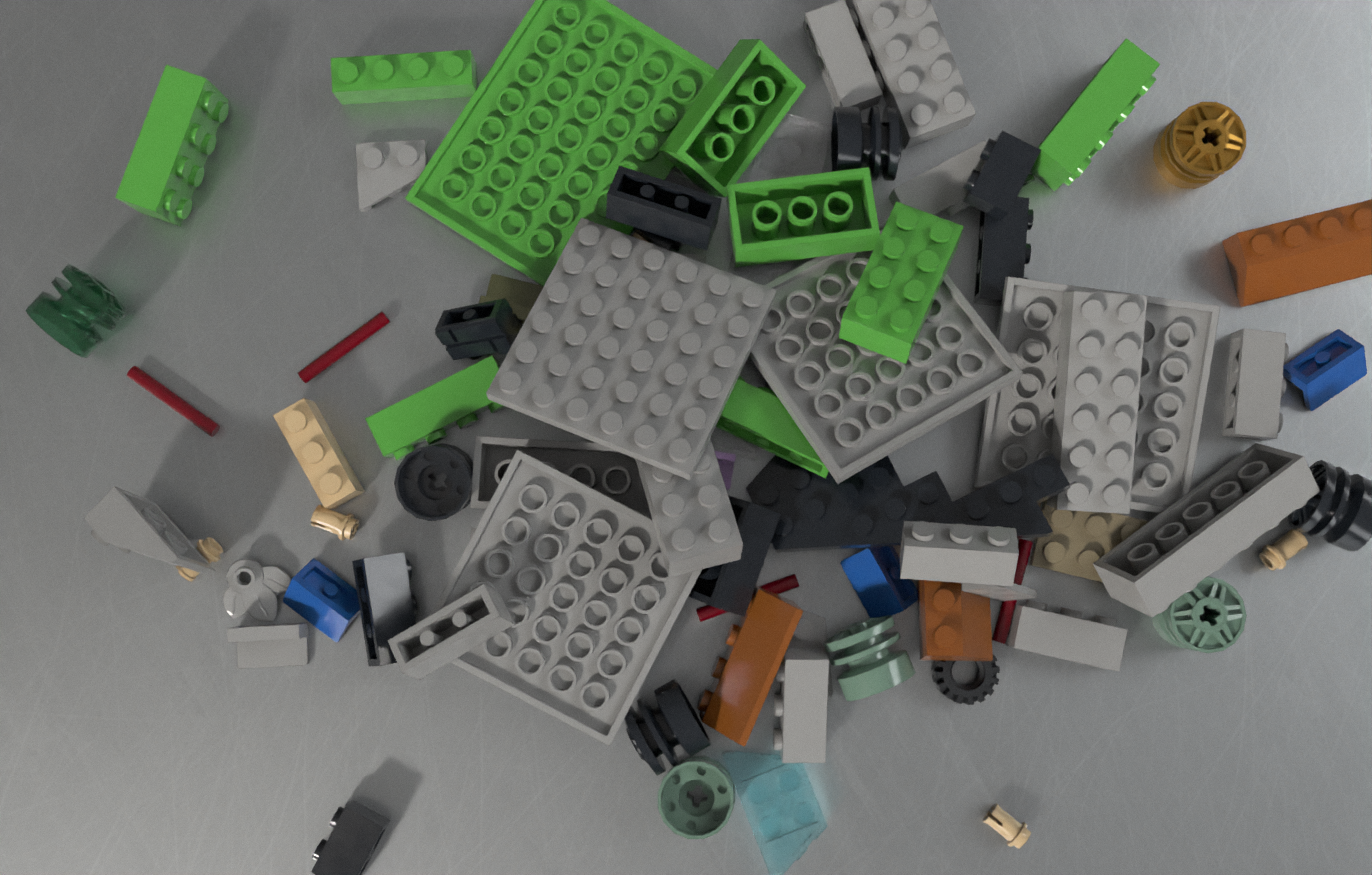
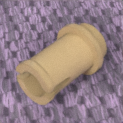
M318 505L311 517V526L337 534L338 538L342 541L346 538L352 540L359 527V520L354 519L353 514L349 513L346 516L324 508L323 505Z
M1290 529L1287 534L1272 545L1267 544L1263 546L1259 557L1268 569L1272 571L1277 568L1283 569L1286 566L1287 560L1308 546V541L1301 532Z
M207 537L205 540L200 539L197 542L196 549L209 563L220 560V554L223 552V549L213 538ZM176 565L179 574L188 581L192 582L200 574L199 572Z
M994 804L991 807L992 813L988 811L983 818V822L1007 839L1008 846L1012 847L1014 845L1018 849L1021 848L1031 835V831L1027 829L1028 825L1025 822L1020 824L1004 811L1000 805Z

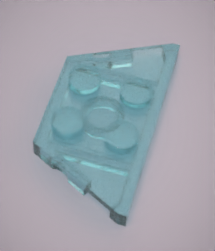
M724 751L722 755L769 874L783 875L807 851L810 843L817 839L828 827L803 763H782L781 756L775 754Z

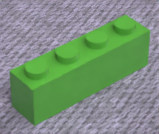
M471 50L331 58L332 93L342 105L472 97L478 88L477 62Z
M491 355L365 418L383 456L387 458L395 457L396 461L404 459L406 455L415 450V446L427 441L428 445L436 443L447 437L445 431L457 425L459 429L466 428L479 420L477 415L487 410L495 413L506 408V406L489 400L486 394L500 368L498 360Z
M739 375L715 427L826 478L829 473L828 469L775 392L766 387L757 388L748 384Z

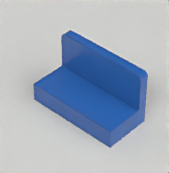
M1337 329L1283 366V376L1303 390L1305 407L1310 411L1315 410L1367 374L1364 345L1340 329Z
M893 546L867 547L840 562L869 617L893 616L906 610L918 601V590L912 579H900V557Z
M315 558L291 579L283 598L284 604L335 642H339L342 639L349 624L360 614L357 590Z

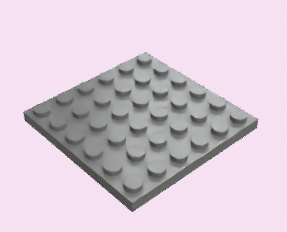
M581 218L487 390V397L493 402L691 480L775 301L777 290Z
M887 218L886 220H884V221L878 223V224H879L880 235H881V233H882V231H883V228H884V226H885V224H886L888 218ZM873 250L815 257L764 285L777 290L776 298L749 356L837 484L1021 378L1022 370L947 273L906 364L839 338L842 316Z
M1005 277L996 338L1022 370L1023 374L1019 380L987 398L974 487L982 488L1051 453L1063 292L1131 293ZM1147 296L1130 509L1162 513L1190 492L1221 306Z
M517 449L431 615L483 584L499 592L514 625L452 660L450 663L610 746L702 569L668 577L651 518Z

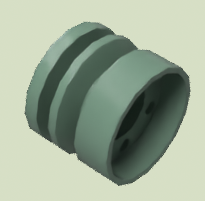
M1207 576L1193 590L1184 593L1172 602L1164 612L1155 615L1152 618V622L1161 638L1171 645L1204 653L1224 651L1236 643L1244 631L1247 615L1244 601L1233 586L1222 579ZM1204 608H1207L1208 613L1203 616L1204 620H1200L1199 615H1202Z
M892 615L877 618L870 617L843 627L834 636L822 643L826 652L843 650L830 658L829 661L832 666L848 664L850 667L837 677L847 701L859 700L890 689L908 680L916 673L906 650L890 652L888 649L889 646L901 638L900 633L896 631L882 635V632L895 625Z
M691 756L678 761L679 763L672 767L664 776L658 790V810L663 822L675 834L687 839H705L717 834L728 823L735 804V784L730 772L719 761L707 756ZM696 786L703 787L702 793L708 795V798H702L700 803L694 802V796L689 794V791H694Z

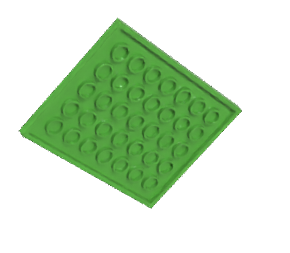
M535 0L405 199L544 287L581 218L631 236L634 231L633 226L606 218L607 193L618 167L622 166L666 180L672 169L675 168V165L658 150L711 80L717 69L607 0Z

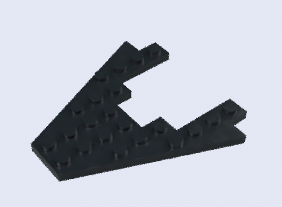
M1053 453L955 501H952L937 471L903 486L888 455L837 484L830 472L824 478L774 455L746 487L752 503L781 514L771 540L775 551L780 553L900 546L904 521L990 527L1000 526L1016 528L1017 539L1049 537L1053 535V530L1038 504L1070 489V484Z

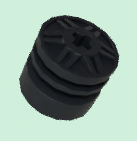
M871 106L867 123H862L859 107H834L831 125L832 172L858 169L862 165H867L870 170L871 181H877L881 165L883 179L885 181H894L902 152V132L899 125L897 108L895 106H885L881 122L879 108Z
M445 443L417 448L406 455L397 468L394 485L399 502L407 512L418 519L437 521L453 516L466 508L471 502L473 460L468 453L459 447ZM444 473L447 476L444 480L447 487H435L434 483L437 478L434 474L440 475Z
M1324 460L1316 461L1309 468L1320 492L1310 498L1306 505L1288 515L1289 526L1301 533L1307 532L1314 538L1324 536L1328 543L1347 551H1358L1372 537V479L1360 474L1349 475L1346 469L1335 467Z
M676 679L654 690L658 707L652 709L649 703L641 697L637 700L642 716L639 717L631 706L624 718L627 734L635 750L657 776L666 771L660 756L663 753L673 767L679 763L674 749L675 746L680 744L691 757L711 745V741L699 717Z

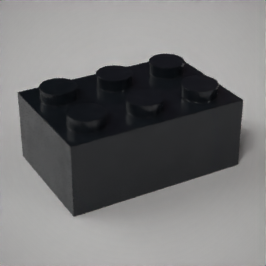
M728 495L743 542L741 559L702 569L688 597L745 617L781 514Z

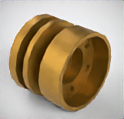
M1200 102L1188 107L1158 134L1153 146V160L1159 174L1168 183L1184 189H1196L1211 183L1220 175L1230 170L1241 159L1246 148L1245 127L1241 118L1230 107L1218 102ZM1204 138L1208 140L1206 145L1202 142Z

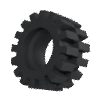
M992 654V661H975L978 666V675L968 685L958 684L954 680L952 668L956 661L935 660V663L931 665V670L934 673V676H932L933 682L936 683V688L945 697L956 703H965L967 705H974L976 701L981 703L986 700L984 697L987 694L990 696L993 694L994 690L992 688L994 684L998 685L999 679L996 677L997 673H1000V668L995 662L997 658Z

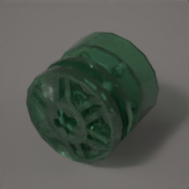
M67 264L61 272L70 283L58 277H55L51 282L61 295L60 298L42 291L25 311L42 330L62 346L80 357L88 358L103 342V338L94 326L97 324L113 331L116 328V324L109 315L118 320H123L128 315V311L118 301L116 295L100 280L71 264Z

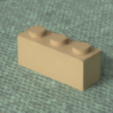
M303 398L273 415L324 508L336 509L365 492L314 401Z

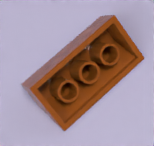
M1372 199L1239 232L1222 241L1240 308L1372 275Z
M917 580L920 660L992 661L990 598L961 591V583Z
M755 586L745 617L741 616L738 625L732 624L727 633L725 644L729 646L724 657L718 656L711 671L714 681L710 690L704 689L699 698L697 709L700 710L699 716L701 721L744 747L802 616L803 610L794 601Z

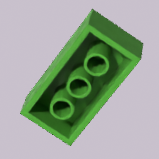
M1126 38L1106 60L1037 148L1041 151L1030 173L1054 191L1063 183L1069 187L1092 162L1090 159L1096 152L1100 151L1113 135L1112 132L1119 123H1122L1135 108L1134 104L1141 96L1143 97L1157 79L1152 74L1160 64Z
M740 39L658 151L692 182L706 191L707 194L725 198L726 185L736 184L806 88V85L760 39Z
M169 65L165 66L115 198L142 214L181 227L183 219H186L191 212V198L194 190L203 181V166L207 156L212 154L217 141L215 135L219 124L225 121L229 110V99L208 79Z
M869 167L726 185V203L735 267L874 250L879 239L880 230Z
M896 201L842 316L839 338L906 364L956 253L964 226Z

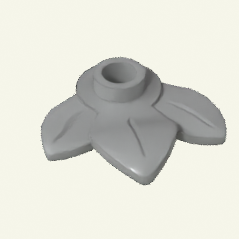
M239 559L230 566L227 572L229 587L223 595L224 608L233 619L238 618L247 611L256 620L273 622L277 614L276 596L286 593L291 578L277 566L261 567L259 563L252 559ZM248 572L251 575V581L242 582L238 577L239 573Z

